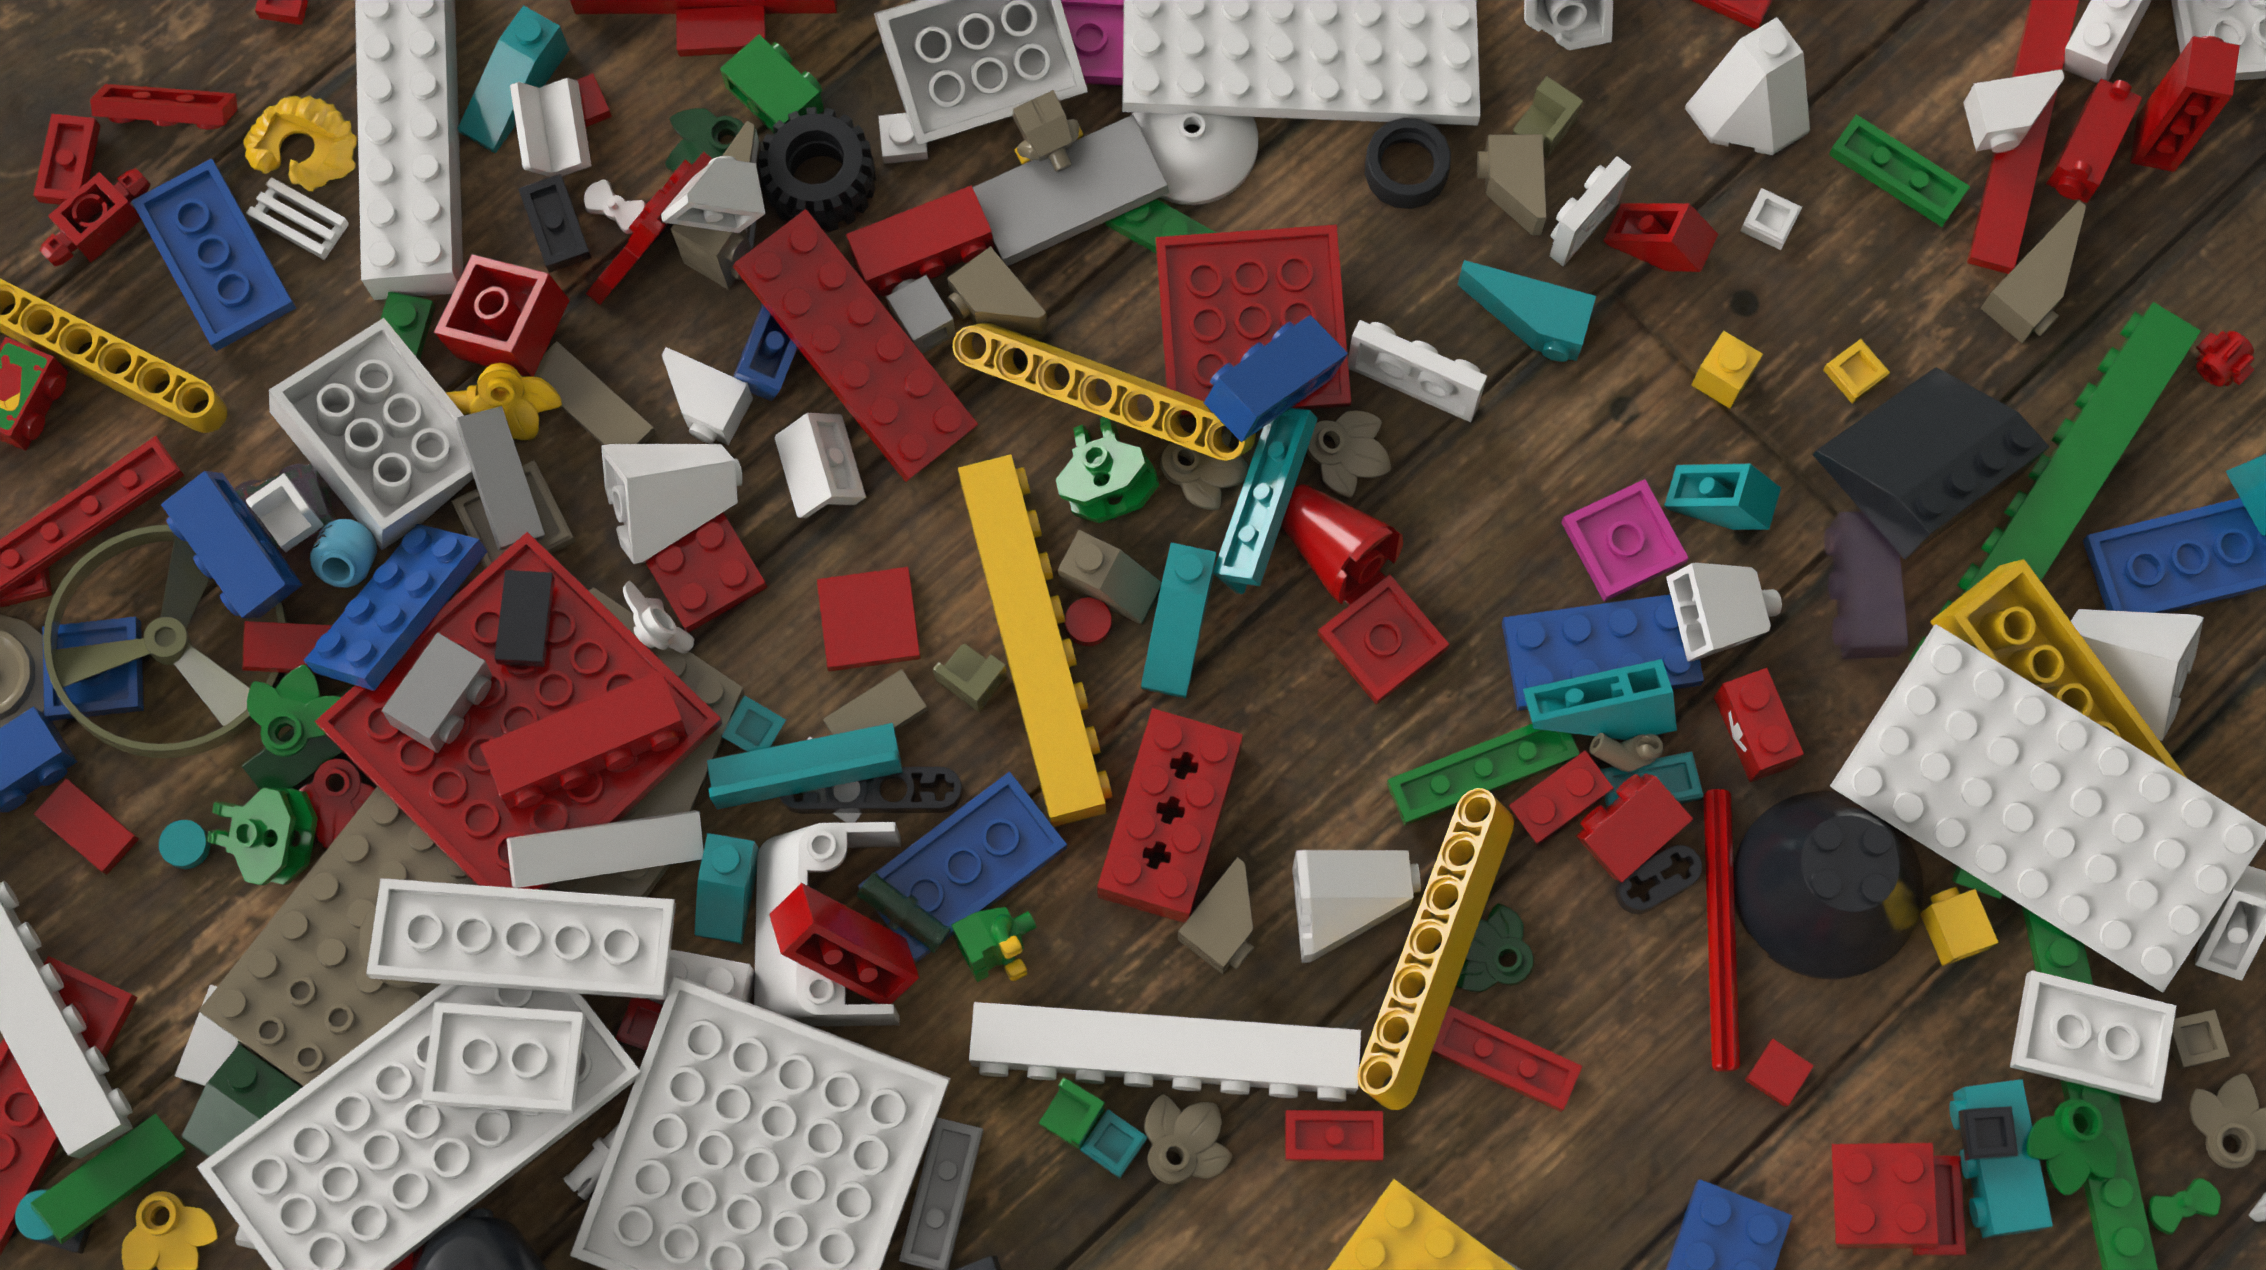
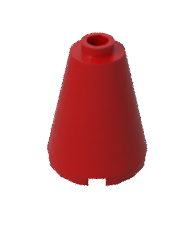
M1306 484L1294 487L1281 524L1283 530L1331 596L1342 605L1343 601L1351 605L1382 581L1386 576L1380 572L1381 568L1388 559L1395 564L1403 546V535L1394 527Z

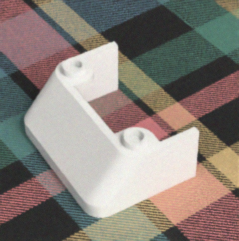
M895 822L818 823L772 837L763 843L757 856L754 1004L756 1006L809 1026L899 1025L900 1016L894 1004L846 1005V988L781 955L769 916L801 883L807 885L808 872H828L840 866L847 855V848L901 847V837Z

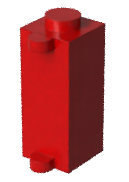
M2101 78L2089 95L2046 182L2047 185L2055 188L2063 197L2087 203L2099 187L2142 99L2141 96L2130 92L2132 87L2129 83L2117 80L2113 84Z

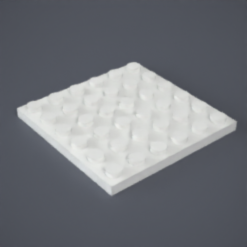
M674 977L639 1069L642 1074L636 1078L570 1256L606 1270H881L951 1078L684 978Z

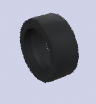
M1401 118L1388 122L1374 133L1367 147L1364 174L1368 186L1380 201L1395 208L1413 209L1427 205L1440 195L1447 182L1451 151L1442 133L1435 126L1421 119ZM1401 142L1415 143L1425 148L1432 155L1434 161L1433 172L1425 182L1415 185L1399 184L1389 179L1383 172L1381 160L1385 150L1391 145Z

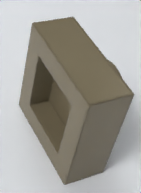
M2215 1009L2174 1019L2170 1047L2178 1070L2230 1057Z

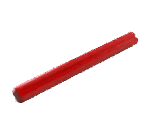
M1724 789L1707 790L1704 794L1712 1068L1719 1072H1733L1740 1067L1731 793Z

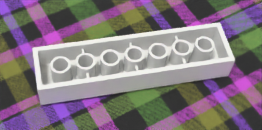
M355 0L361 280L374 300L387 299L388 292L413 297L453 294L463 273L459 131L457 130L459 119L455 0Z

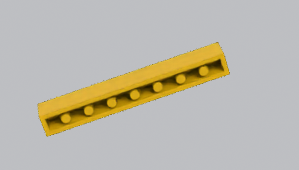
M1012 454L959 467L958 472L1050 823L1053 827L1106 814L1105 799L1113 797L1106 770L1097 772L1093 755L1101 753L1094 726L1085 728L1081 711L1089 709L1082 682L1073 684L1069 667L1077 665L1070 638L1061 640L1057 624L1065 622L1059 596L1050 597L1046 581L1053 579L1047 552L1038 554L1034 538L1042 536L1036 510L1027 511L1023 495L1030 494L1024 467L1015 469Z

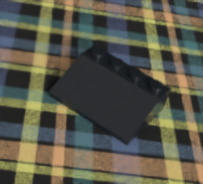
M1935 367L1821 446L1812 455L1904 559H1907L2022 475L2050 446L2019 412Z

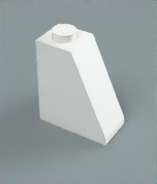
M1524 0V20L1528 26L1538 32L1542 29L1555 37L1556 42L1568 50L1612 42L1613 0Z
M1776 17L1739 39L1688 101L1685 109L1710 143L1724 146L1734 143L1755 148L1754 152L1773 155L1810 131L1804 53Z
M721 444L601 445L606 494L609 505L613 504L618 521L620 523L624 522V525L617 526L616 531L622 549L633 564L644 562L738 503L737 486L742 485L741 466L738 459L733 458Z
M2078 609L2071 623L2158 740L2163 741L2176 717L2181 698L2178 697L2183 689L2187 674L2191 672L2196 657L2204 617L2190 614Z
M1408 850L1296 851L1292 873L1302 963L1316 960L1410 907L1414 898L1413 893L1421 891L1418 863L1410 864Z

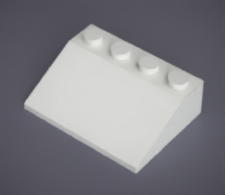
M916 0L874 13L917 145L1012 116L1013 108L1052 90L1055 91L1059 101L1088 92L1061 0Z
M384 318L269 389V405L272 416L358 522L372 532L376 539V544L381 550L406 535L417 524H422L474 478L455 423L457 417L464 415Z

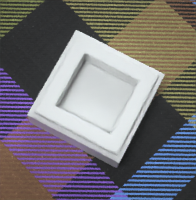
M1761 188L1740 231L1781 250L1802 207Z

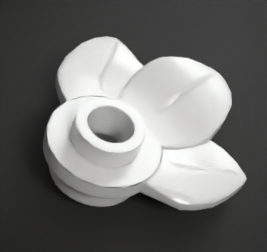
M628 581L623 587V594L627 604L634 613L633 620L636 625L634 633L637 638L649 648L656 647L665 650L670 647L684 654L691 650L694 645V638L685 630L675 625L672 618L664 611L662 600L645 598L631 581Z

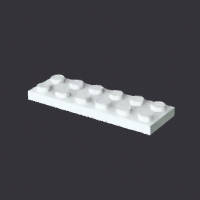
M380 878L366 974L371 979L665 1000L676 904L673 899Z

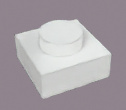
M907 113L878 116L884 164L928 159L927 143L917 145Z

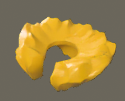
M311 96L283 98L277 105L269 106L265 109L243 139L244 147L246 148L245 157L253 169L262 171L264 174H268L270 171L278 169L281 165L280 147L285 138L295 133H303L310 136L315 144L312 155L301 163L290 160L288 174L292 184H300L308 191L325 186L329 180L343 178L355 169L352 156L357 145V136L352 133L350 121H344L342 114L336 110L334 104H327L320 98L314 99Z

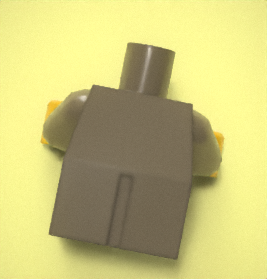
M1049 91L1013 108V119L1024 138V141L1015 149L1020 163L1023 165L1030 160H1039L1041 162L1049 158L1056 172L1070 167L1072 163L1065 150L1071 148L1072 143L1082 138L1084 134L1077 120L1066 119L1065 112L1055 91Z

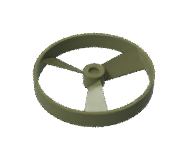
M168 525L148 526L122 533L108 539L82 557L71 568L56 590L48 609L43 635L44 657L50 681L70 714L83 728L102 742L118 750L150 758L186 757L212 750L237 737L255 722L247 710V696L250 688L191 645L192 642L186 629L210 578L205 576L196 566L193 559L196 553L189 543L179 539ZM174 541L161 616L148 624L144 631V638L57 649L58 630L66 606L81 583L95 569L117 554L131 548L154 542ZM282 602L275 606L278 623H287L286 614ZM150 654L157 662L163 665H175L223 727L208 735L179 743L152 744L128 740L105 731L92 723L73 705L64 687ZM271 672L266 684L275 688L285 673Z

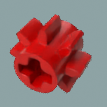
M2221 331L2217 336L2210 333L2196 347L2201 353L2196 358L2198 361L2196 364L2197 371L2204 380L2214 386H2229L2233 381L2240 386L2254 371L2250 365L2255 360L2253 357L2254 348L2249 340L2238 332L2228 331L2225 333V331Z

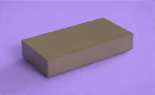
M901 669L831 713L823 721L832 735L893 723L895 731L928 711V708Z

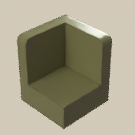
M1546 76L1536 89L1531 107L1514 127L1513 135L1542 134L1543 156L1548 158L1578 120L1583 100Z
M966 644L960 645L945 666L938 662L932 669L935 680L979 713L1008 677L1004 663L992 654L986 659Z

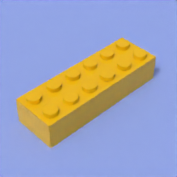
M2025 559L1999 565L1930 621L1933 626L1935 624L1939 625L2187 778Z

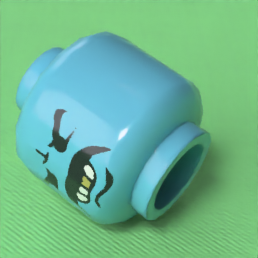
M338 519L329 522L320 530L310 553L311 567L316 576L329 585L344 588L358 585L367 577L377 554L376 539L367 527L354 520Z

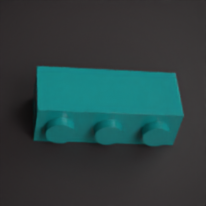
M2023 1080L1968 1086L1954 1092V1101L1950 1102L1949 1110L1955 1130L1961 1131L1958 1111L1962 1109L2012 1106L2018 1156L2014 1158L1965 1161L1964 1150L1961 1149L1959 1152L1961 1171L1966 1179L1970 1178L1974 1198L1969 1200V1211L1974 1227H1980L1982 1238L2040 1231L2052 1227L2053 1224L2040 1161L2029 1157L2027 1154L2026 1145L2028 1135L2032 1129V1123Z

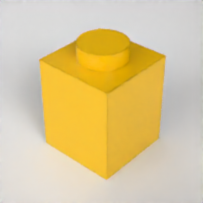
M1723 331L1701 364L1691 386L1726 407L1731 408L1754 373L1763 354Z
M1954 887L1930 897L1932 905L1920 913L1942 966L1987 951L1999 943L1976 889L1960 894L1958 888Z

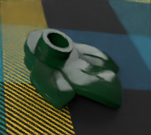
M704 108L688 109L672 115L669 118L670 123L683 140L677 144L665 162L667 169L675 172L685 159L693 164L703 152L712 159L722 156L730 144H721L720 140L726 135L736 137L744 123L731 116H720L717 118L713 113Z
M1498 903L1491 910L1487 921L1480 919L1456 987L1470 992H1484L1497 983L1508 986L1520 984L1531 975L1534 968V955L1530 947L1523 941L1524 924L1518 914L1511 908ZM1508 953L1517 955V962L1512 967L1501 965L1503 956Z

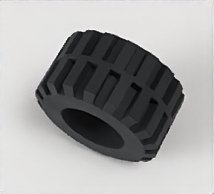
M816 107L806 108L807 114L799 116L797 111L788 114L789 122L784 124L779 120L773 125L775 135L766 134L763 140L765 151H760L759 153L760 173L771 206L776 208L778 216L784 221L789 217L792 220L807 209L820 227L828 225L829 231L838 230V222L844 220L847 225L856 220L854 212L857 210L864 213L868 207L867 197L873 198L876 171L869 141H866L865 133L859 125L853 126L852 118L843 114L838 119L836 111L833 109L825 108L824 114H818ZM827 156L843 164L838 174L825 183L806 184L793 177L797 168L803 162L813 157Z

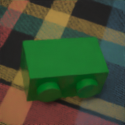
M758 34L720 68L725 87L773 133V125L779 120L784 124L789 122L788 114L797 111L799 116L807 114L806 108L816 107L817 113L821 114L824 111L820 94L823 89L819 82L809 72L804 71L800 73L791 65V57L777 42L770 45Z

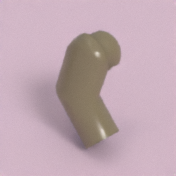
M1599 733L1591 742L1589 751L1594 756L1623 772H1631L1651 764L1656 758L1661 756L1663 743L1657 735L1651 733L1638 735L1621 743L1603 733Z

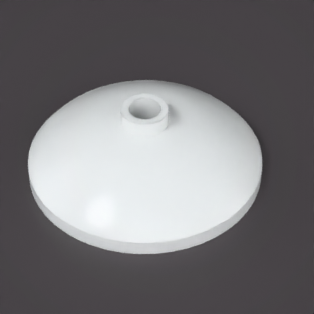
M1132 112L1131 114L1134 115L1167 183L1170 193L1160 197L1166 201L1182 205H1201L1222 199L1235 191L1246 180L1256 161L1258 131L1254 117L1199 115L1197 113ZM1194 124L1200 130L1196 133H1189L1184 128L1187 125Z

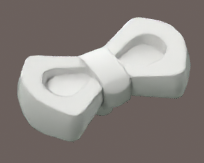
M605 179L591 184L584 196L585 209L588 213L605 215L615 220L625 234L634 233L629 229V226L646 206V203L642 200L625 201L621 196L615 195L611 184Z

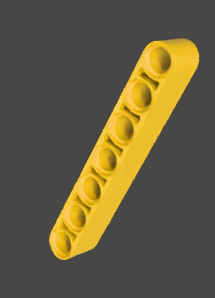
M0 279L1 333L29 347L54 356L57 361L195 431L202 433L214 432L225 423L227 407L220 396L205 381ZM15 304L14 309L10 313L2 315L3 310L7 306ZM54 323L49 332L39 335L45 325ZM92 342L88 351L77 354L83 344ZM131 361L126 371L116 374L117 368L122 363ZM170 380L168 387L164 391L154 393L159 383ZM209 400L207 407L203 411L193 413L194 406L198 402Z
M984 322L963 327L956 333L953 339L952 348L954 355L959 362L968 367L1218 460L1227 461L1235 459L1247 453L1255 443L1256 433L1242 443L1239 440V445L1236 449L1227 447L1222 440V430L1225 425L1204 404V401L995 324ZM976 333L980 334L986 342V351L983 356L977 354L972 346V339ZM1017 348L1024 351L1027 355L1028 365L1025 371L1019 370L1014 364L1013 354ZM1058 363L1064 365L1069 371L1070 378L1066 387L1060 385L1055 379L1054 371ZM1099 379L1105 380L1111 387L1112 395L1109 402L1102 401L1096 393V384ZM1141 394L1148 396L1153 402L1154 413L1151 418L1143 416L1138 410L1137 403ZM1183 410L1191 412L1196 418L1197 425L1193 434L1184 431L1180 425L1179 419Z
M1483 788L1468 791L1461 797L1456 806L1358 1069L1357 1079L1362 1090L1390 1110L1405 1108L1412 1102L1417 1093L1513 831L1514 820L1512 814L1490 791ZM1489 813L1488 817L1481 821L1482 818ZM1471 856H1474V857L1472 858V860H1471L1468 864L1465 865L1466 861H1467ZM1458 899L1455 905L1449 908L1451 903L1454 900ZM1441 943L1439 949L1432 953L1435 946ZM1425 987L1423 993L1416 997L1418 991ZM1409 1031L1406 1038L1402 1042H1399L1402 1035L1405 1032ZM1392 1075L1389 1084L1383 1087L1385 1080Z

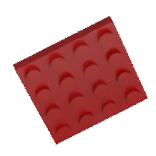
M1337 224L1156 237L1166 388L1205 401L1213 387L1210 380L1221 367L1227 363H1231L1233 366L1237 365L1252 346L1258 342L1265 346L1271 342L1274 334L1283 325L1290 321L1296 325L1309 315L1347 352ZM1346 356L1332 380L1292 408L1318 409L1350 406L1351 393L1348 356ZM1183 410L1180 414V418L1194 417L1187 410Z

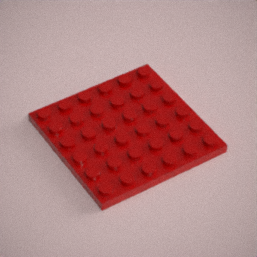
M528 532L522 535L441 608L375 691L355 685L315 721L317 726L476 885L507 888L514 887H512L506 838L619 822L723 724L722 719ZM505 570L550 572L554 575L545 667L501 665L495 661ZM437 632L485 660L492 674L490 679L492 681L491 688L484 700L478 705L472 704L462 718L464 719V725L457 738L450 744L445 742L438 753L390 725L382 712L383 707ZM661 670L687 733L679 737L677 744L663 751L654 752L650 749L634 756L635 759L632 763L621 769L610 771L605 768L589 775L590 778L587 782L576 788L565 790L560 787L544 794L542 801L533 806L522 809L517 808V806L510 809L506 807L480 744ZM552 883L520 888L546 890Z

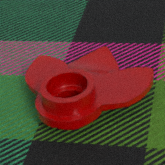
M336 758L324 762L316 770L313 782L299 789L308 794L318 818L315 833L320 843L326 849L329 848L376 789L363 783L358 768L346 759ZM334 773L340 774L344 778L345 784L341 791H335L329 785V778Z

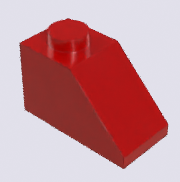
M1621 203L1603 241L1612 248L1665 271L1701 272L1718 237V233L1688 203Z

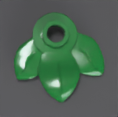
M300 665L289 672L276 689L269 684L254 681L247 696V710L251 718L261 726V740L266 749L277 756L289 757L302 751L309 739L326 735L317 726L315 721L341 697H320L319 686L314 674L306 665ZM285 726H292L294 729L293 737L286 742L280 741L278 737L280 729Z
M2082 1099L2064 1101L2057 1107L2054 1116L2041 1118L2032 1126L2027 1139V1154L2034 1159L2047 1160L2046 1168L2049 1178L2063 1195H2071L2081 1188L2090 1172L2105 1179H2113L2116 1173V1150L2113 1143L2102 1132L2103 1118L2100 1111L2093 1104ZM2073 1118H2074V1119L2077 1121V1123H2078V1131L2076 1130V1128H2075V1126H2074Z

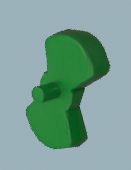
M2196 1178L2185 1191L2177 1192L2173 1196H2152L2148 1204L2149 1220L2159 1231L2172 1235L2175 1233L2182 1218H2187L2194 1214L2215 1217L2219 1213L2220 1194L2217 1188L2210 1182Z

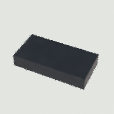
M505 570L495 651V661L497 664L545 667L555 580L553 573Z

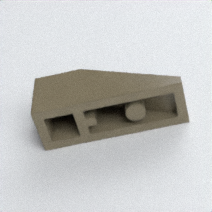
M2080 200L2002 280L1980 308L2021 343L2033 331L2041 336L2059 317L2053 310L2064 296L2086 205Z

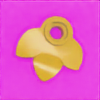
M495 363L488 366L478 378V395L470 403V414L502 406L512 438L532 440L539 430L538 413L560 407L562 400L556 389L540 377H522L513 366L506 363Z
M160 1191L148 1195L137 1208V1226L123 1241L121 1251L124 1270H152L155 1267L158 1270H197L200 1258L198 1247L209 1245L218 1239L217 1228L213 1218L201 1208L185 1207L182 1200L172 1193ZM167 1208L170 1213L169 1220L166 1224L159 1226L155 1220L156 1214L160 1209Z

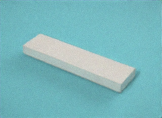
M696 810L506 838L511 882L514 888L701 860L704 852L700 812Z

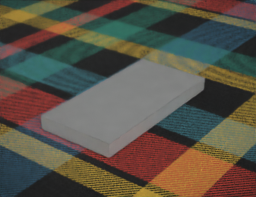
M1134 115L1072 143V147L1065 150L1072 165L1062 171L1056 172L1049 158L1041 162L1039 160H1032L973 187L991 228L994 242L1003 262L1007 266L1170 193Z

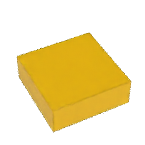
M1862 339L1827 363L1823 369L1852 404L1884 381L1890 374L1889 370Z

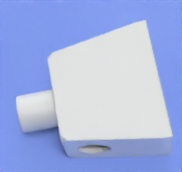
M1691 563L1666 577L1687 662L1744 644L1769 632L1771 627L1769 617L1780 614L1782 608L1780 594L1774 589L1761 590L1758 574L1752 567Z

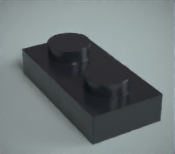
M561 174L518 188L549 273L592 258Z

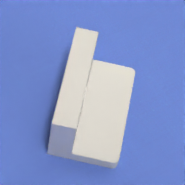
M565 78L540 88L521 82L511 84L510 90L523 168L530 172L552 177L558 174L565 176L591 167L578 81Z
M806 413L776 434V445L797 517L808 518L827 504L855 505L866 498L842 414Z

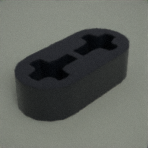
M1676 845L1648 859L1623 882H1618L1616 886L1618 904L1632 914H1642L1689 889L1698 880L1702 872V862L1699 855L1687 846ZM1672 857L1679 863L1685 860L1689 863L1690 868L1685 872L1687 879H1683L1680 874H1676L1667 880L1663 878L1661 874L1666 872L1673 864ZM1653 879L1656 886L1646 893L1645 898L1647 902L1643 903L1639 897L1630 899L1627 892L1632 887L1631 880H1634L1638 885H1643Z

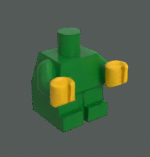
M1002 907L978 911L951 924L956 945L976 982L989 977L988 971L997 965L1004 966L1011 981H1016L1028 974L1021 958L1015 959V956L1022 953V949H1024L1021 936L1037 928L1029 911L1012 918L1008 909Z

